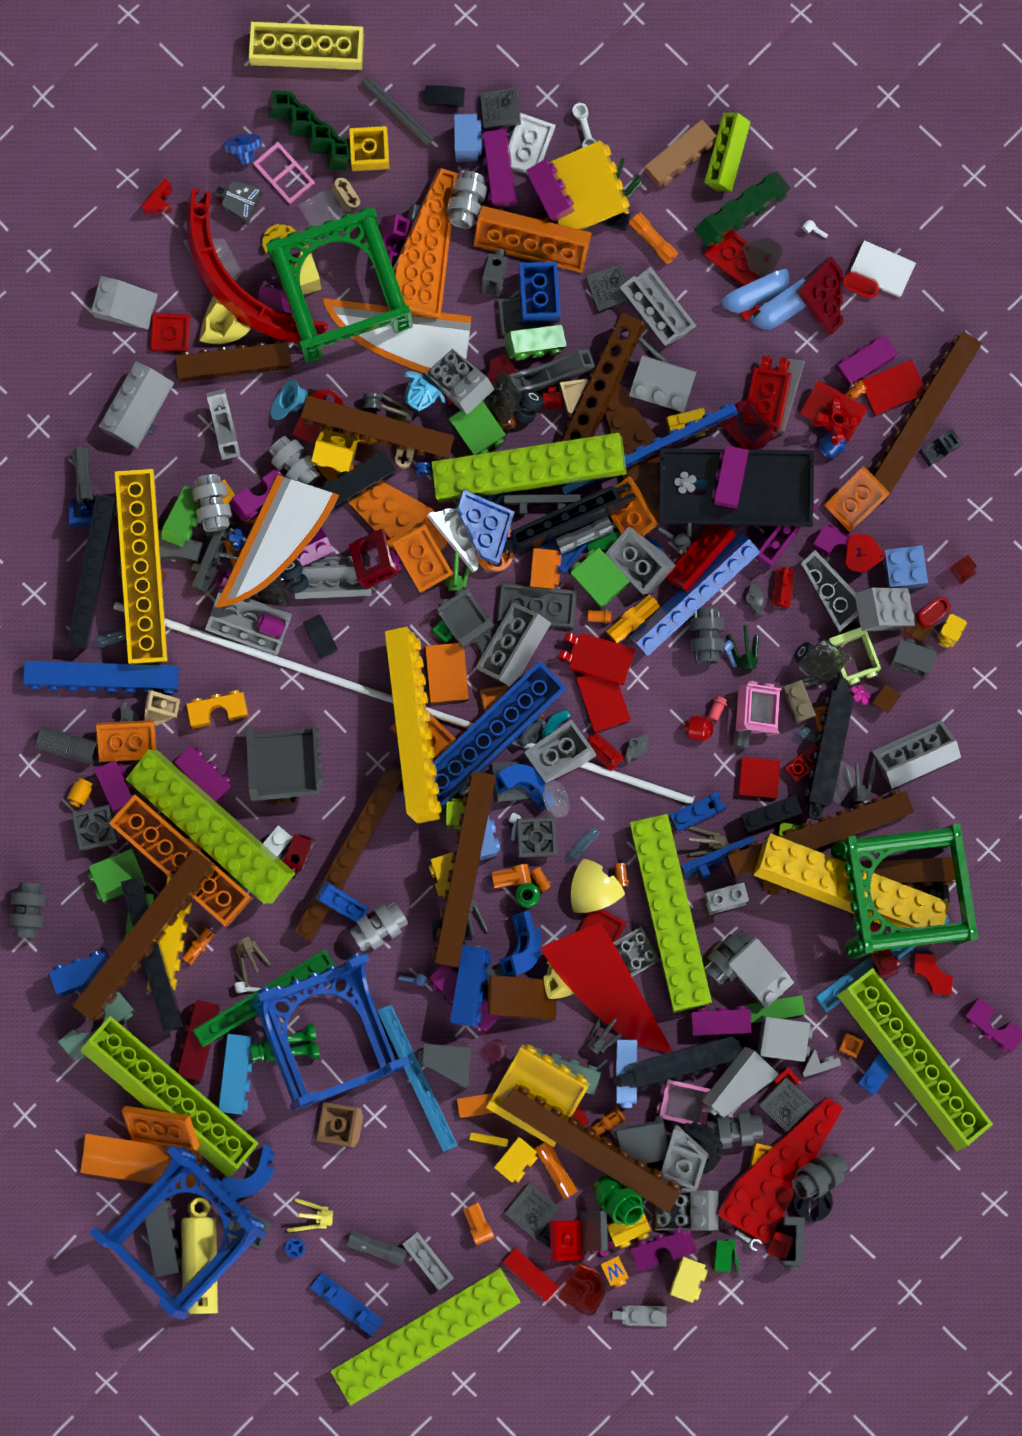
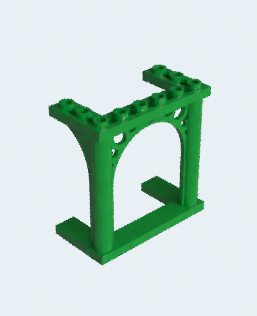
M363 208L359 213L353 215L351 213L345 214L341 219L335 221L333 219L327 220L323 225L317 227L315 225L309 226L305 231L299 233L291 232L287 237L281 239L273 238L269 243H266L272 267L275 266L295 321L306 363L324 358L321 347L392 324L395 333L413 328L409 305L406 306L378 227L377 214L374 208ZM355 227H358L360 232L359 237L356 239H351V230ZM344 231H346L345 236L340 237L338 235V233L342 234ZM364 236H366L367 238L364 239L367 242V244L360 243V241L363 240ZM330 242L353 244L362 249L371 259L390 311L317 335L300 285L301 268L309 254L321 245ZM307 243H310L311 246H310L309 248H307V249H305V248L302 246V245H308ZM298 248L303 252V255L300 258L293 257L290 254V250ZM290 261L298 263V266L293 268V263L290 264Z
M960 823L940 829L856 838V836H848L832 844L831 856L845 862V872L849 876L847 887L852 896L850 907L852 912H854L855 920L853 921V926L858 935L848 939L845 945L846 953L850 959L860 958L879 950L952 941L953 946H959L978 940ZM938 847V851L950 848L962 922L919 928H903L883 918L873 903L870 889L871 878L877 865L888 855L899 851ZM875 853H878L877 859L873 856ZM860 857L868 858L871 862V867H863L860 864ZM862 872H865V873H866V875H867V878H866V879H862V877H863ZM868 909L871 910V911H872V914H873V916L870 917L869 919H868L869 912H867ZM877 919L880 921V928L878 931L872 932L870 924L873 920ZM885 927H889L890 932L885 931V934H882Z

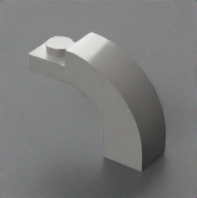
M225 389L206 393L222 460L241 456Z

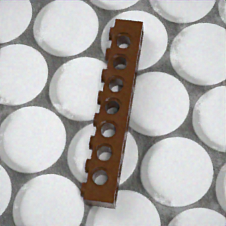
M624 313L617 317L614 323L615 329L606 340L607 346L598 357L599 363L590 374L591 380L582 391L583 397L581 402L576 404L574 417L568 421L566 425L567 432L564 437L560 438L559 442L572 440L576 434L580 435V439L594 437L639 341L638 338L641 337L646 326L643 321ZM623 332L629 333L626 339H620V335ZM615 349H620L618 356H612V352ZM607 366H612V371L608 374H605V368ZM604 383V388L601 391H597V385ZM596 400V405L593 408H588L589 402ZM588 417L587 424L580 425L581 419Z

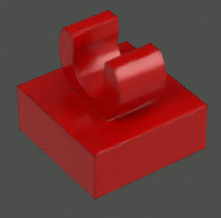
M548 386V393H543V409L562 408V393H556V386Z

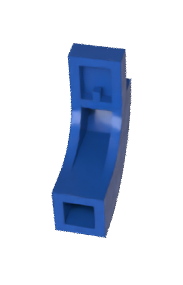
M521 764L511 765L493 774L496 775L494 787L498 793L504 792L513 786H519L529 793L539 811L550 808L555 804L551 794L545 788L550 782L545 783L538 771L533 767Z
M530 911L511 915L517 936V946L512 955L499 959L503 975L506 977L530 970L539 958L542 945L540 928L534 929Z
M263 1146L259 1166L250 1177L235 1179L224 1176L222 1183L225 1186L223 1189L227 1193L231 1191L237 1198L249 1197L261 1191L270 1182L276 1169L268 1166L269 1163H273L275 1152L272 1151L273 1147Z

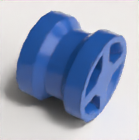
M290 1239L285 1245V1251L288 1256L298 1258L304 1254L305 1244L301 1239Z

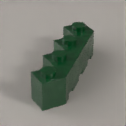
M272 90L268 101L269 119L288 120L289 136L307 137L308 153L327 154L328 170L346 171L351 159L350 142L345 138L339 137L335 133V129L325 121L322 122L315 116L316 113L306 104L302 105L295 99L296 96L291 91Z
M778 171L770 173L763 177V181L756 186L753 184L743 191L735 200L731 199L721 206L718 212L715 214L711 213L705 217L694 230L706 246H717L724 240L723 236L728 232L742 229L745 226L744 222L749 217H759L766 211L765 208L770 203L784 200L787 197L786 193L791 188Z

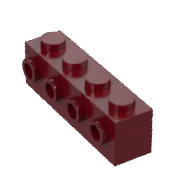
M849 912V914H850L852 920L854 921V920H855L854 914ZM872 921L870 930L872 932L878 931L881 924ZM890 949L874 951V953L868 954L875 971L882 980L898 974L901 965L898 957L893 956Z

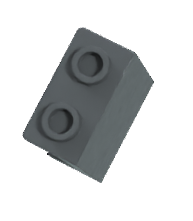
M469 588L458 590L454 593L455 597L449 601L448 599L443 600L438 604L439 608H437L438 615L462 649L494 629L493 622L483 612L470 593Z
M663 1116L655 1117L654 1122L621 1127V1124H617V1131H614L615 1143H619L620 1148L626 1149L633 1158H639L646 1163L665 1160L669 1143Z
M782 1217V1225H794L793 1259L791 1261L781 1260V1264L785 1265V1269H799V1265L804 1266L805 1218Z

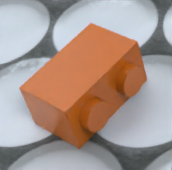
M534 548L530 586L554 589L556 585H559L560 574L557 573V567L561 565L562 559L559 550Z

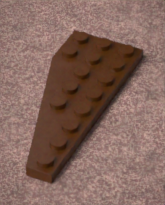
M604 383L597 385L599 391L604 388ZM619 383L607 407L605 416L610 434L620 433L623 440L624 454L629 455L639 446L643 445L646 447L650 445V442L657 437ZM660 452L627 468V475H622L623 480L628 476L632 477L658 520Z

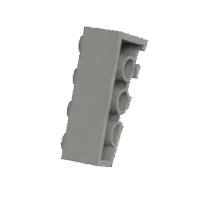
M815 550L801 563V566L838 632L841 633L859 616L855 592Z

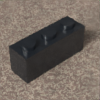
M794 795L743 813L740 819L745 833L748 835L799 817L802 811L797 797Z

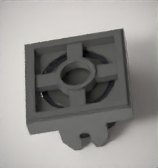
M110 805L71 813L80 852L118 843L116 837L117 830L109 824L113 819Z
M555 817L517 819L519 858L557 856Z

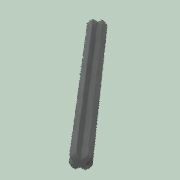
M367 77L363 81V86L426 146L433 142V137L371 77Z

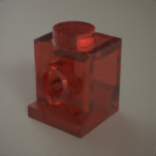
M969 555L959 560L950 569L961 585L977 574L975 571L977 566Z

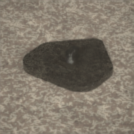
M769 238L750 242L743 246L749 270L762 277L773 272L783 252L781 245ZM769 255L770 258L767 262H765L764 260L766 256Z

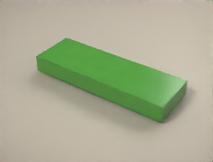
M802 995L777 999L767 1008H764L759 1003L744 1005L747 1006V1009L751 1010L752 1023L762 1022L763 1015L777 1018L805 1015Z

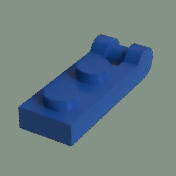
M714 792L708 797L671 813L670 818L677 832L684 831L724 812L727 808L724 803H721L719 793ZM711 803H713L715 806L712 809H710L708 806Z

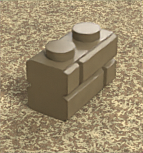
M800 680L784 686L783 692L791 713L794 715L793 718L796 725L814 719L816 715L803 681Z

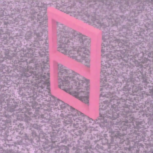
M276 142L274 146L253 163L289 204L293 203L311 186L315 185L312 178L279 142ZM279 148L292 164L272 179L259 164ZM296 167L309 183L289 198L276 183Z

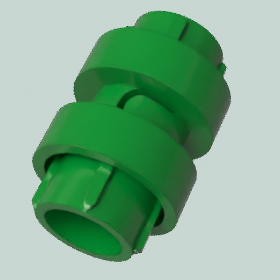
M603 1175L595 1182L593 1187L595 1202L617 1224L634 1225L642 1218L644 1213L642 1198L635 1191L609 1175Z

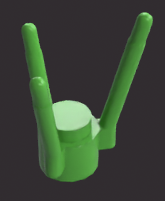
M458 551L455 552L454 575L445 579V587H448L450 592H457L462 588H466L470 569L467 566L463 580L462 576H458Z

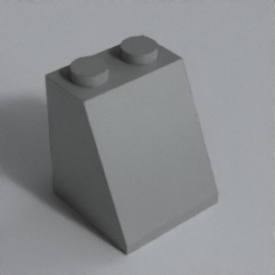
M763 1015L757 1054L764 1057L805 1062V1058H809L810 1046H807L808 1038L811 1039L813 1034V1027H810L811 1023Z

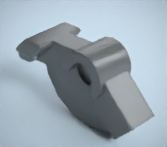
M751 583L749 592L745 597V604L750 606L755 617H763L764 613L761 609L765 604L764 592L756 584Z
M127 702L120 706V722L140 721L136 712L127 708Z
M539 717L518 738L517 744L523 748L530 742L534 743L538 739V732L546 729V721Z
M647 734L638 738H631L628 741V748L624 755L626 764H629L632 758H639L645 754L649 744Z

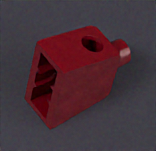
M300 833L294 835L284 859V863L296 873L292 879H295L298 870L305 868L317 841ZM295 854L300 857L299 862L295 861Z

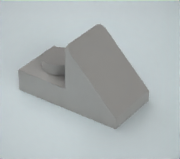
M814 1049L801 1074L802 1078L841 1066L839 1058L834 1059L833 1056L822 1059L823 1063L820 1064L816 1049Z

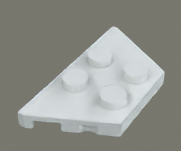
M456 508L429 513L427 515L429 520L455 552H459V557L472 573L478 569L479 563L476 558L475 548Z

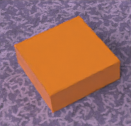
M846 1033L838 1051L857 1058L864 1040Z

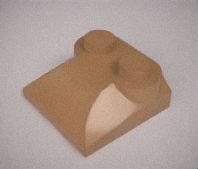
M323 1102L316 1141L355 1147L360 1138L363 1122L361 1108Z

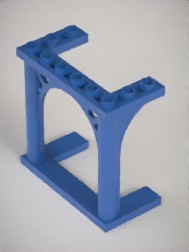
M361 952L350 956L342 967L337 968L336 965L326 969V973L320 975L319 972L308 975L309 979L301 981V979L290 982L291 986L283 988V985L273 989L270 986L262 988L254 995V999L250 1002L252 1009H256L288 1090L292 1101L289 1104L292 1112L398 1072L410 1064L407 1056L398 1060L395 1059L371 998L365 975V965L370 961L368 954L361 955ZM339 979H344L346 982V987L342 992H338L335 988L336 982ZM333 980L331 983V989H325L324 984H326L327 986L330 983V981ZM350 987L352 989L350 993L353 995V997H348L346 994L350 990ZM311 989L312 994H308L307 990ZM320 994L334 995L350 1003L359 1014L380 1069L317 1093L314 1091L308 1094L287 1038L288 1021L294 1009L305 999ZM295 996L296 1002L291 1003L286 997L292 999ZM276 1003H285L289 1008L288 1012H279L275 1007ZM276 1016L283 1017L284 1022L280 1024Z
M172 1145L167 1150L171 1155L170 1163L155 1184L110 1231L94 1227L89 1233L103 1247L113 1249L161 1298L157 1303L171 1317L185 1320L190 1315L188 1312L190 1308L258 1237L263 1238L267 1232L264 1230L266 1226L258 1218L251 1217L250 1214L252 1212L244 1204L240 1206L236 1202L238 1198L231 1191L227 1193L223 1189L225 1185L217 1177L213 1179L209 1175L211 1171L204 1164L200 1166L195 1161L197 1157L190 1150ZM189 1174H193L196 1179L195 1185L192 1188H188L186 1185V1178ZM181 1179L182 1187L177 1189L175 1186L180 1184L178 1181ZM200 1179L202 1180V1186H206V1189L204 1191H201L199 1189ZM179 1193H195L210 1200L219 1211L223 1221V1240L215 1257L174 1298L122 1243L165 1199ZM215 1197L219 1198L218 1202H214ZM227 1210H230L229 1213L235 1214L236 1216H231L228 1218L225 1212ZM236 1220L242 1227L237 1231L230 1230L228 1225L231 1221ZM229 1235L237 1236L235 1239L232 1237L231 1242L228 1240Z

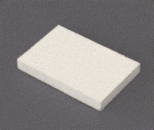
M520 113L522 124L515 126L509 146L512 169L528 175L526 170L544 159L555 130V125Z
M864 240L851 271H856L875 279L879 283L881 290L901 297L916 263Z

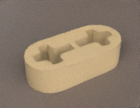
M337 178L332 184L331 190L345 211L354 212L360 204V199L346 179Z
M397 449L395 456L396 465L401 469L409 468L412 464L415 450L407 449V451ZM404 452H406V457L409 461H405L404 464H401V460H399V458H402Z

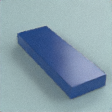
M328 882L323 884L316 897L317 900L356 924V920L366 915L369 910L368 907Z

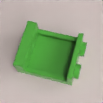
M483 401L468 415L461 410L449 418V423L453 429H456L472 455L489 453L488 450L491 448H498L505 443L506 434Z
M598 548L596 551L594 549L589 551L585 556L587 559L582 563L577 562L571 568L570 576L576 579L596 601V605L602 609L624 590L630 581L604 552Z
M133 849L89 866L90 872H88V876L92 883H96L98 888L95 890L96 896L99 901L102 900L104 903L124 895L120 883L122 881L140 877L142 878L144 888L148 886Z

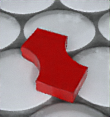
M915 953L913 973L923 976L929 982L932 994L952 995L953 976L939 969L935 961V955Z

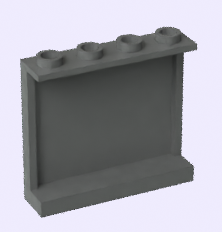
M312 721V729L255 734L254 727L246 728L248 782L251 801L321 794L320 787L324 786L323 775H319V771H323L322 759L318 760V756L322 755L321 744H317V740H321L320 729H316L315 721Z

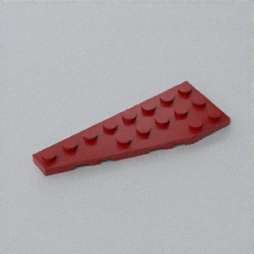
M826 1097L820 1101L802 1121L793 1126L794 1128L789 1133L779 1139L763 1154L762 1158L735 1180L716 1215L768 1244L795 1195L792 1188V1179L796 1177L797 1169L807 1163H812V1160L816 1158L843 1107Z

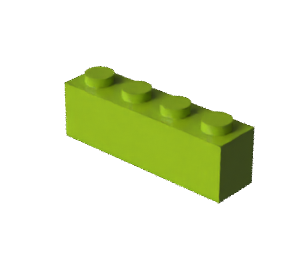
M723 113L704 182L717 192H732L751 123L739 113Z

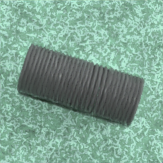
M42 726L37 737L36 749L91 765L97 753L98 743L61 730Z

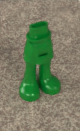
M309 1023L302 1031L287 1035L289 1044L316 1040L314 1024ZM268 1038L262 1041V1044L258 1042L257 1045L250 1046L252 1061L261 1060V1062H264L265 1058V1061L276 1062ZM317 1042L291 1048L293 1056L307 1055L312 1060L320 1059Z

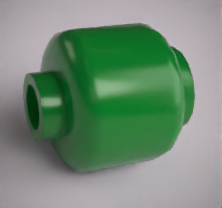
M531 883L520 885L515 893L517 904L525 909L535 907L540 900V891L537 886Z

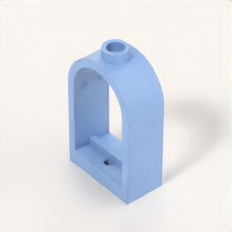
M617 1040L616 1076L626 1073L625 1068L627 1064L637 1062V1040ZM616 1085L617 1104H621V1108H632V1104L637 1102V1088H630L629 1086L618 1087Z

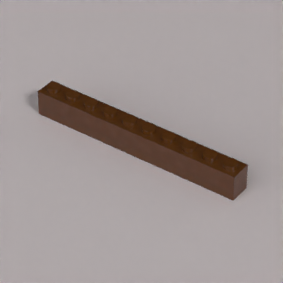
M964 331L960 335L956 334L950 344L953 346L950 351L946 350L943 354L941 366L937 365L931 375L934 376L932 381H927L922 389L924 392L921 398L917 397L912 405L914 407L911 414L907 413L902 421L905 424L902 430L898 428L893 436V439H895L892 446L889 444L883 452L886 456L883 461L879 460L873 469L876 471L873 476L890 494L982 345V342ZM889 495L881 502L882 504L888 499Z
M390 763L388 764L296 927L295 934L313 943L332 909L316 899L319 891L325 882L342 891L403 783L401 769Z
M473 771L472 776L468 775L466 787L470 788L468 795H464L462 805L466 806L465 813H461L459 825H462L461 833L457 832L455 844H458L457 852L453 851L451 863H455L453 871L449 870L447 882H451L450 889H446L444 901H447L446 909H442L440 920L443 921L442 928H438L436 935L439 945L434 947L432 958L436 959L435 964L459 968L496 775Z
M900 789L889 792V797L884 799L882 796L871 799L872 803L865 805L864 802L856 804L851 811L847 812V809H842L835 812L837 816L829 818V815L823 816L815 824H811L810 821L801 824V829L795 831L793 828L782 831L783 835L779 837L810 849H816L914 813L907 791L900 792ZM757 841L746 844V849L740 850L738 847L728 851L729 855L724 857L732 878L755 871L763 842L758 844Z
M193 850L73 1005L74 1008L91 1021L99 1020L104 1015V1008L108 1003L112 1004L118 996L116 993L120 988L123 989L129 983L130 979L128 978L132 972L136 973L142 965L140 962L144 957L147 958L153 952V945L164 938L166 935L164 931L169 925H174L178 919V913L188 907L191 896L193 894L197 895L202 888V882L205 879L208 880L213 875L214 864Z
M952 857L881 861L874 870L875 874L911 888L914 887V884H922V887L933 886V883H941V886H951L955 882ZM870 861L860 862V864L865 868L871 867ZM762 879V890L767 892V895H777L779 891H787V894L798 893Z
M517 1084L514 1086L501 1108L669 1213L683 1189L678 1182L673 1179L668 1180L663 1177L664 1174L657 1169L652 1170L646 1166L647 1164L643 1160L633 1158L626 1149L617 1148L610 1139L602 1138L591 1127H584L579 1124L580 1121L575 1117H568L563 1114L562 1109L557 1106L552 1107L546 1103V1099L539 1095H533L526 1086H519Z

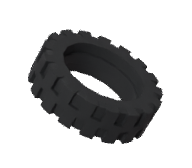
M688 1122L680 1126L687 1135L699 1139L707 1146L710 1158L706 1160L703 1173L707 1174L709 1171H712L723 1155V1144L719 1141L720 1137L717 1134L715 1135L713 1129L707 1128L702 1123L692 1122L690 1124Z

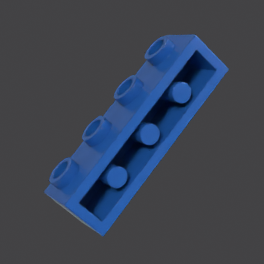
M463 945L450 1019L451 1023L478 1028V1023L482 1020L481 1004L485 1001L484 985L488 982L487 967L490 965L492 958L490 950Z

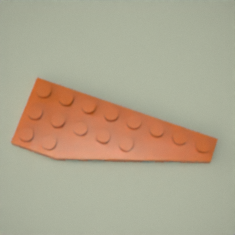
M442 168L438 169L393 268L406 306L409 305L410 311L435 319L441 318L451 232L447 207L449 199L455 197L452 194V188L455 179H457V173Z
M351 464L349 471L354 469V465ZM317 466L316 468L327 481L330 480L331 482L342 473L329 466ZM385 482L349 502L351 507L374 531L382 528L391 537L387 541L388 547L391 550L394 549L392 546L393 542L423 525H426L440 552L449 545L427 517L429 513L434 512L432 508Z

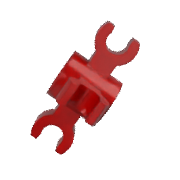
M832 398V403H827L829 416L817 413L816 418H812L813 426H824L826 431L832 433L831 444L839 445V441L844 440L842 428L854 430V425H859L858 417L847 418V415L839 410L840 399Z

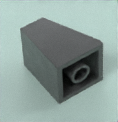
M424 1044V1048H420L419 1060L423 1061L422 1064L459 1086L468 1089L471 1048Z

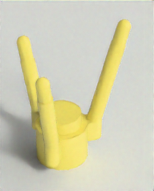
M297 1198L294 1199L297 1203L320 1210L317 1211V1214L299 1213L298 1217L316 1219V1223L320 1224L288 1228L287 1232L318 1228L326 1229L327 1226H332L333 1210H328V1207L319 1206Z

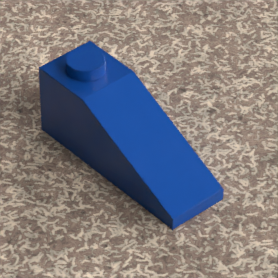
M881 1052L878 1053L857 1083L859 1087L872 1096L876 1094L893 1069Z

